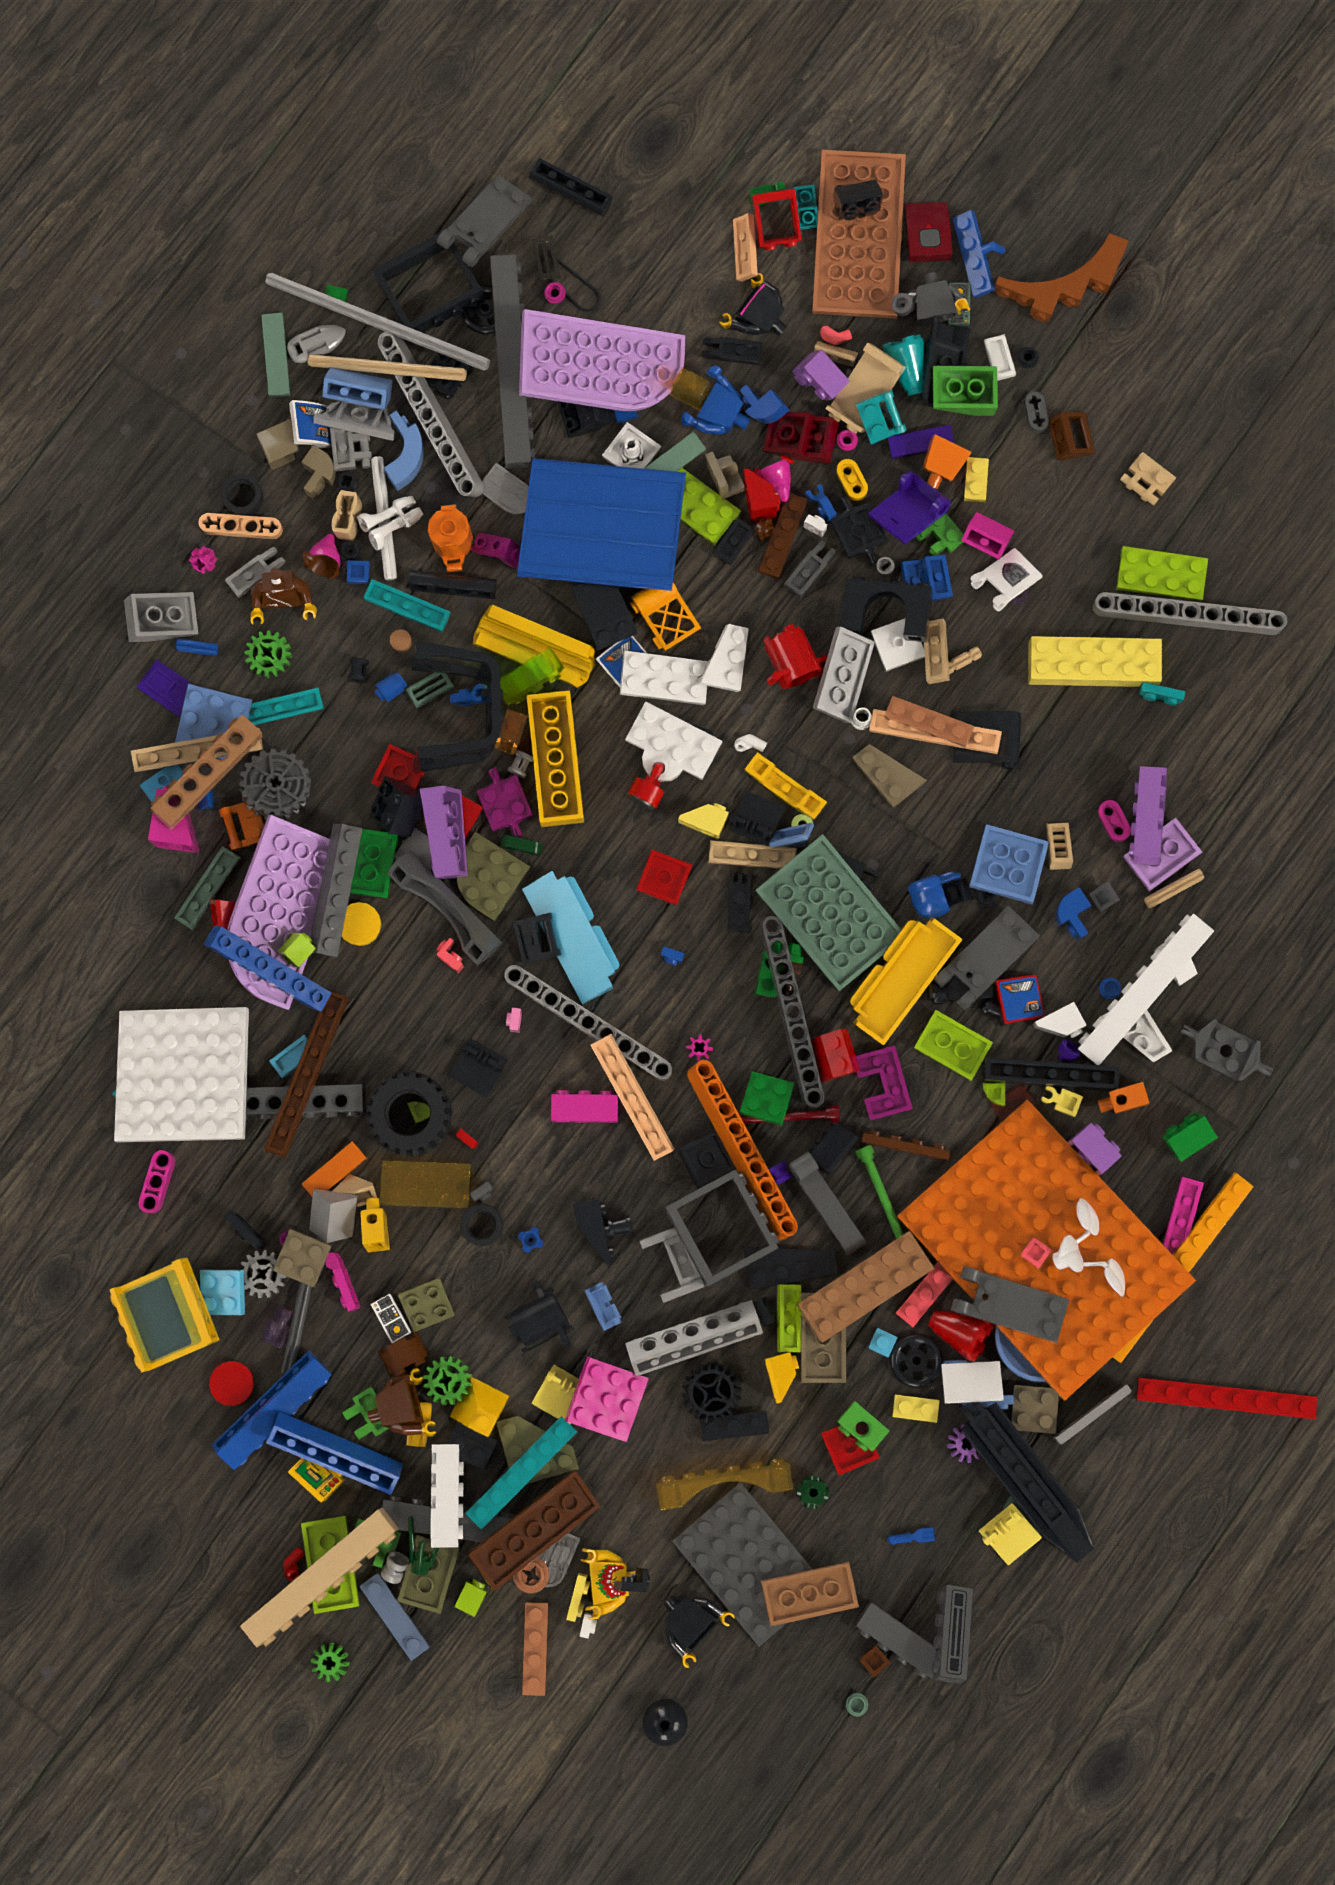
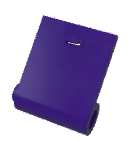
M910 471L900 477L898 491L871 510L868 516L905 545L941 518L948 511L951 501L913 471Z

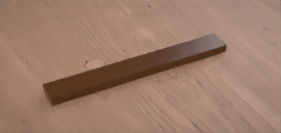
M330 991L332 994L322 1011L318 1013L264 1148L265 1152L284 1158L287 1157L348 1003V996Z

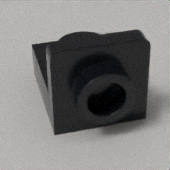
M636 1568L635 1577H622V1581H614L613 1590L647 1592V1587L650 1583L648 1569Z

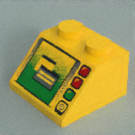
M303 1458L288 1471L293 1478L320 1502L326 1501L345 1480L342 1474Z

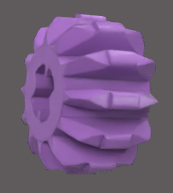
M954 1428L953 1432L957 1436L948 1435V1439L953 1440L954 1443L947 1444V1448H955L950 1455L954 1457L960 1453L958 1456L959 1462L963 1461L965 1455L968 1463H971V1455L975 1459H979L980 1457L971 1443H969L971 1446L969 1449L964 1447V1450L962 1449L963 1442L961 1440L963 1438L968 1439L957 1428Z

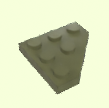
M520 1416L496 1422L509 1469L546 1432ZM566 1443L528 1483L579 1469L573 1446Z

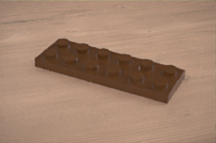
M573 1470L467 1553V1555L490 1588L495 1592L601 1506L578 1473Z

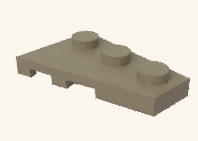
M870 744L852 757V760L892 808L896 807L927 782L926 779Z

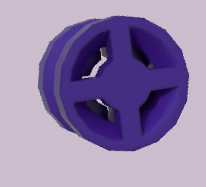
M785 1161L769 1169L777 1185L793 1177L792 1173L786 1169L787 1164Z

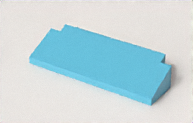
M553 871L523 888L522 890L536 916L552 913L553 919H551L557 947L561 951V955L557 957L582 1005L612 990L613 986L608 977L615 974V970L619 968V962L602 929L597 925L593 927L590 925L589 921L593 919L594 915L575 878L563 876L557 880ZM539 922L540 925H541V927H542L543 930H544L543 922Z

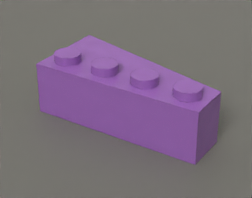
M1140 766L1139 783L1135 782L1134 794L1138 796L1137 803L1134 802L1133 816H1136V823H1132L1131 836H1135L1134 843H1130L1129 856H1133V864L1160 865L1167 768Z
M447 786L420 789L432 857V871L435 878L467 877L461 790Z

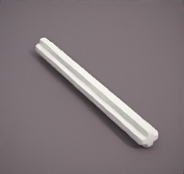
M375 456L371 459L376 509L377 513H380L389 508L384 459L383 457ZM388 518L380 522L378 526L381 527L391 522V519ZM391 532L385 537L384 547L381 549L384 578L390 581L397 578Z

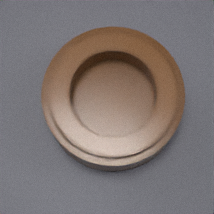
M400 629L391 634L390 644L395 651L405 652L411 647L412 639L407 631Z

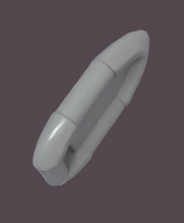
M337 325L317 326L291 339L287 345V350L293 362L306 363L310 354L325 355L333 351L343 340L346 330ZM300 345L303 351L301 354L297 352L296 346Z

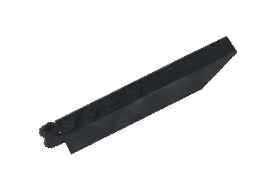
M971 1402L979 1411L974 1417L969 1413L966 1406L963 1404L958 1406L969 1420L961 1429L962 1433L1041 1535L1076 1563L1089 1554L1094 1547L1078 1507L999 1405L995 1402L983 1408L979 1402Z

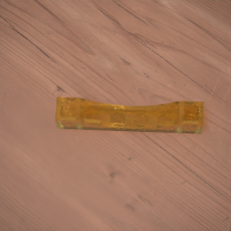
M784 1458L771 1460L769 1465H762V1462L749 1463V1468L740 1469V1465L726 1467L727 1471L718 1472L716 1468L704 1470L705 1475L696 1476L695 1472L682 1474L683 1478L674 1479L673 1475L660 1477V1482H656L660 1510L683 1507L699 1491L722 1482L739 1481L751 1483L764 1488L770 1493L794 1490L789 1461L784 1462Z

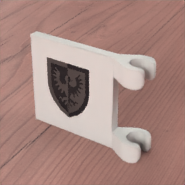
M1014 548L982 572L971 576V586L978 589L988 580L1001 593V595L993 599V608L996 611H1001L1009 601L1040 580L1042 574Z

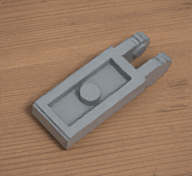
M275 547L268 549L261 555H257L225 579L238 598L251 590L258 581H261L263 573L270 572L272 569H279L285 564L283 557L276 559L270 565L265 563V561L271 559L277 553Z

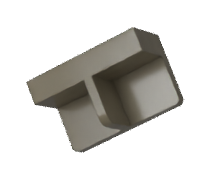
M713 451L705 454L708 470L721 499L745 491V486L738 473L737 464L733 462L730 455L716 460Z

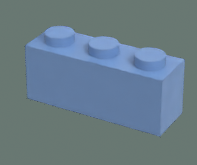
M330 367L324 377L323 397L385 410L391 399L392 380Z

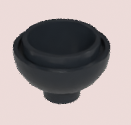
M662 1699L655 1701L644 1713L643 1730L648 1739L657 1745H674L683 1738L687 1731L688 1719L686 1712L681 1705L673 1700ZM664 1720L670 1724L667 1729H663L660 1725Z

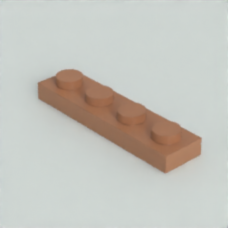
M892 696L884 715L887 719L965 748L974 729L973 725Z
M548 1602L525 1603L522 1695L545 1696Z

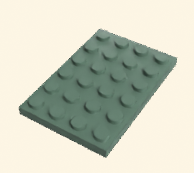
M823 834L755 890L837 991L843 989L880 958L901 931L900 927Z

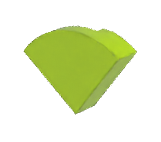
M983 1083V1090L987 1098L996 1105L1005 1106V1083Z
M416 1101L408 1103L416 1124L430 1119L429 1105Z

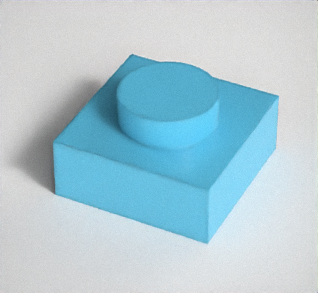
M877 1328L868 1348L889 1357L898 1337Z

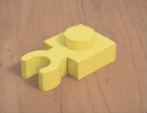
M1046 1086L1045 1090L1050 1091L1052 1096L1050 1099L1042 1097L1041 1101L1046 1104L1056 1103L1054 1110L1071 1117H1076L1083 1096L1063 1088L1060 1094H1058L1053 1087Z

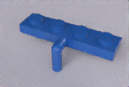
M969 210L954 217L953 222L969 283H971L973 297L979 298L995 291L986 253L994 251L998 254H1003L1005 247L993 241L983 245L975 212Z

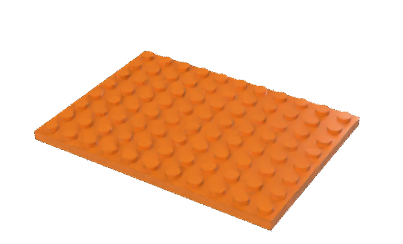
M1028 1100L1020 1105L897 1216L973 1301L979 1284L960 1278L963 1267L973 1268L992 1276L1069 1299L1057 1343L995 1324L1064 1401L1196 1281ZM1079 1198L1084 1199L1092 1206L1099 1220L1098 1235L1094 1236L1090 1232L1089 1236L1078 1243L1083 1262H1107L1109 1259H1114L1124 1273V1297H1121L1108 1283L1103 1266H1083L1081 1272H1075L1070 1267L1059 1270L1053 1262V1253L1059 1251L1065 1236L1071 1235L1077 1240L1085 1233L1086 1229L1083 1228L1077 1217ZM1033 1237L1052 1250L1039 1269L1020 1256ZM983 1294L982 1299L987 1300L988 1295Z

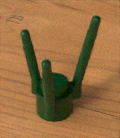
M410 1516L408 1518L409 1562L412 1563L411 1572L417 1575H427L429 1567L434 1566V1560L439 1548H434L429 1557V1554L424 1552L425 1542L421 1541L419 1552L415 1554L413 1518Z

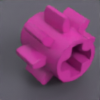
M204 545L200 550L195 548L191 552L192 557L189 559L192 562L193 569L202 574L206 570L211 572L215 567L214 563L218 560L213 550L206 548Z
M701 1034L697 1040L691 1037L692 1045L686 1046V1049L692 1051L689 1054V1058L695 1056L697 1057V1062L700 1061L701 1057H705L708 1060L707 1051H713V1048L707 1045L710 1039L702 1040ZM695 1044H704V1052H694L696 1049Z

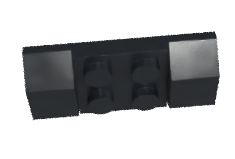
M936 316L932 319L931 334L927 340L922 377L924 380L922 401L924 405L933 407V366H965L970 328L948 326L940 323L939 317Z

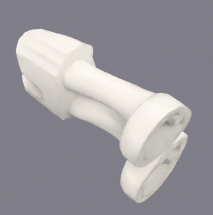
M413 496L394 500L393 506L380 513L372 515L362 513L357 516L364 532L370 531L369 540L375 550H380L384 547V539L389 533L403 526L409 528L423 516V512L419 507L406 514L403 513L416 504ZM393 516L397 517L391 522L373 529L380 522Z

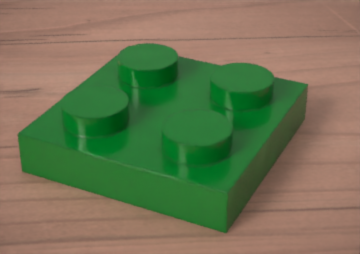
M752 1071L740 1114L783 1126L795 1084Z

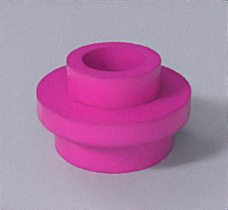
M553 282L545 288L544 295L548 302L558 304L564 300L566 291L562 284ZM554 291H559V295L556 297H553L552 293Z
M843 430L838 434L836 442L841 450L851 451L857 446L858 437L850 430ZM848 438L851 440V443L845 444L843 440Z

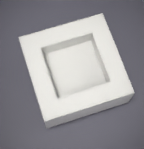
M808 515L804 521V528L823 537L827 530V524L824 519L817 515H814V517Z
M585 1612L580 1637L589 1638L590 1633L594 1634L597 1620H588V1618L593 1616V1613Z

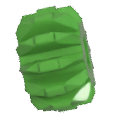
M331 1642L329 1650L326 1644H322V1652L317 1649L314 1651L318 1658H312L311 1663L318 1664V1666H315L312 1671H321L317 1677L318 1679H321L325 1674L326 1682H330L332 1676L338 1681L340 1679L339 1673L342 1675L347 1673L346 1669L342 1666L350 1665L349 1661L343 1660L349 1654L348 1652L340 1654V1651L343 1649L342 1645L334 1650L335 1643ZM329 1657H332V1661L336 1663L331 1668L329 1663H325V1660Z

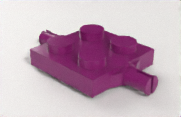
M497 768L490 769L488 773L493 783L488 787L478 790L477 793L491 829L494 832L502 828H510L514 837H522L523 835L518 824L534 815L519 777L515 775L507 779H500Z

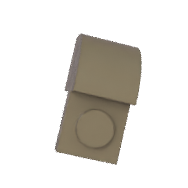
M313 445L302 460L304 469L313 474L303 488L306 495L314 499L316 494L320 495L322 493L325 482L333 486L336 479V471L329 455Z

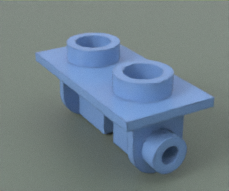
M603 1282L585 1290L603 1331L621 1323V1315L615 1304L611 1305L609 1302L612 1298L607 1285L604 1286Z

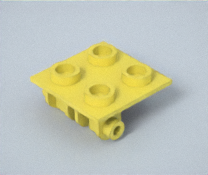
M553 1365L531 1404L557 1419L561 1416L565 1419L579 1379Z
M1013 1503L979 1530L983 1536V1542L987 1546L990 1544L1008 1566L1042 1538Z

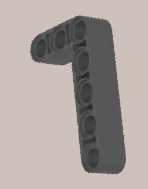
M807 1151L788 1165L790 1172L845 1253L850 1256L867 1245L865 1239L819 1173V1167L811 1154Z

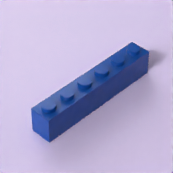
M309 1350L212 1444L215 1453L233 1470L243 1465L247 1461L248 1456L254 1450L261 1448L264 1441L269 1437L279 1412L292 1417L303 1403L311 1399L313 1393L319 1387L324 1386L328 1382L332 1374L327 1366Z
M281 1412L278 1413L266 1442L269 1445L390 1495L399 1480L403 1463Z

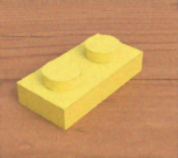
M968 457L966 462L964 501H986L989 459Z
M894 1395L892 1417L937 1423L940 1400Z
M578 1574L566 1620L575 1622L577 1617L582 1616L584 1604L580 1603L582 1594L587 1595L590 1582L586 1581L587 1575Z

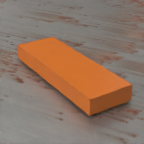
M352 1141L304 1181L302 1185L311 1196H313L314 1189L329 1191L364 1162L367 1157Z

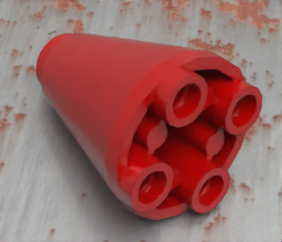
M935 1310L928 1324L937 1335L970 1362H975L979 1355L982 1356L987 1346L984 1343L986 1336L989 1337L995 1326L980 1319L943 1310L941 1312Z

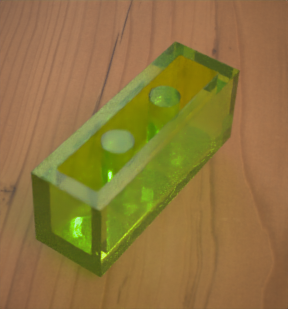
M551 647L543 650L500 678V688L503 689V699L507 705L513 702L516 705L527 698L526 694L532 691L535 694L544 688L542 684L545 682L553 683L561 677L559 673L564 669V666Z

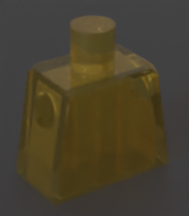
M681 368L669 389L671 390L669 395L700 411L712 389L708 380L685 368Z

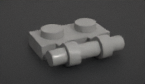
M330 428L335 471L356 469V461H362V468L364 469L371 468L372 452L369 451V435L353 434L351 431ZM355 442L360 443L361 452L354 451Z

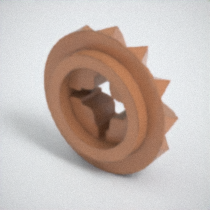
M536 1558L513 1576L516 1586L521 1591L537 1593L548 1583L549 1570L547 1564L540 1558ZM536 1566L535 1574L540 1580L533 1578L527 1584L528 1575L522 1570L531 1571Z

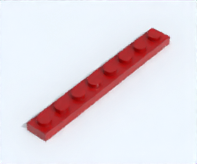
M1147 1378L1137 1379L1136 1400L1316 1419L1317 1397Z

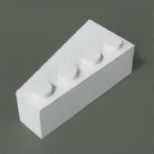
M432 1444L431 1548L458 1547V1539H463V1525H458L459 1518H463V1504H459V1496H463V1483H459V1475H463L464 1462H459V1444Z

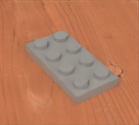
M841 626L836 627L813 709L845 723H852L874 647V641Z

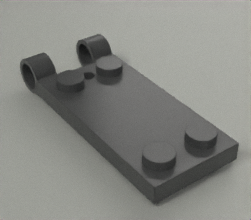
M497 175L452 225L441 232L437 243L443 248L448 249L457 239L469 247L462 261L473 267L529 206L532 197L500 175Z
M1007 906L933 981L942 988L955 975L969 989L957 1002L965 1011L1040 935L1013 909ZM971 973L972 977L967 978L966 974Z
M963 1267L960 1278L979 1285L973 1304L954 1299L951 1307L952 1311L1053 1343L1058 1342L1069 1299L992 1276L973 1268ZM983 1294L988 1295L987 1300L982 1299Z

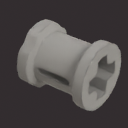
M516 750V757L512 766L508 767L507 771L518 775V777L525 778L526 769L529 763L533 761V757Z

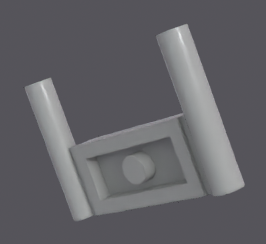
M675 1228L640 1240L642 1249L662 1241L664 1242L681 1286L661 1294L663 1303L705 1287Z

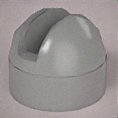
M882 557L877 561L876 566L880 573L890 574L894 570L895 564L891 558ZM890 562L891 565L883 571L882 568Z

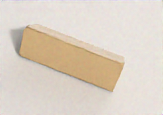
M817 341L814 347V352L822 349L833 362L854 367L858 353L821 341Z

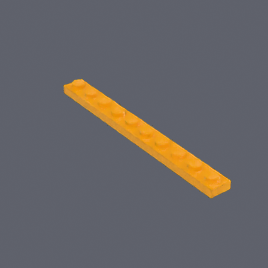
M1232 1174L1193 1226L1184 1242H1181L1180 1246L1172 1254L1188 1272L1191 1271L1254 1187L1239 1174ZM1151 1322L1112 1358L1121 1363Z

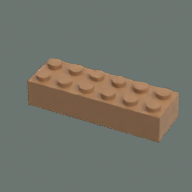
M908 1231L796 1306L820 1343H823L935 1268L912 1233Z

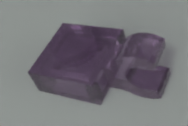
M277 1305L274 1311V1321L268 1320L260 1340L282 1349L290 1330L286 1323L291 1317L292 1311Z

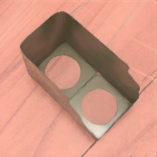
M291 419L257 433L271 469H276L295 460L294 453L299 451L298 446L300 444H294Z

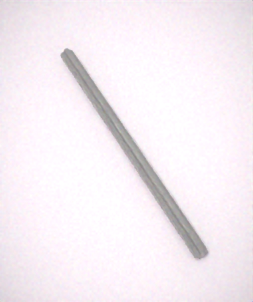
M268 273L265 282L267 285L483 371L489 368L490 360L276 274Z

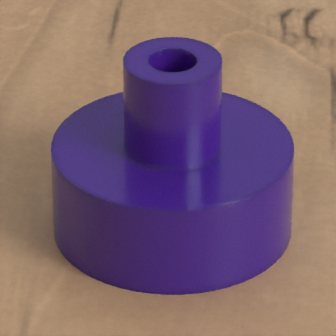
M1065 1039L1058 1046L1060 1053L1058 1059L1063 1063L1066 1060L1074 1062L1081 1054L1077 1045L1070 1040Z

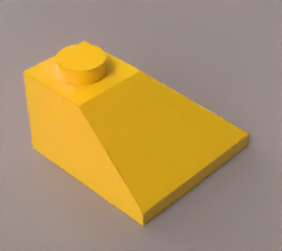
M790 1352L764 1359L776 1403L782 1402L796 1375L795 1369L799 1368L796 1355L791 1356Z
M471 1377L468 1379V1382L472 1383V1386L466 1387L469 1395L462 1394L463 1401H457L450 1417L468 1428L489 1437L505 1407L509 1395Z

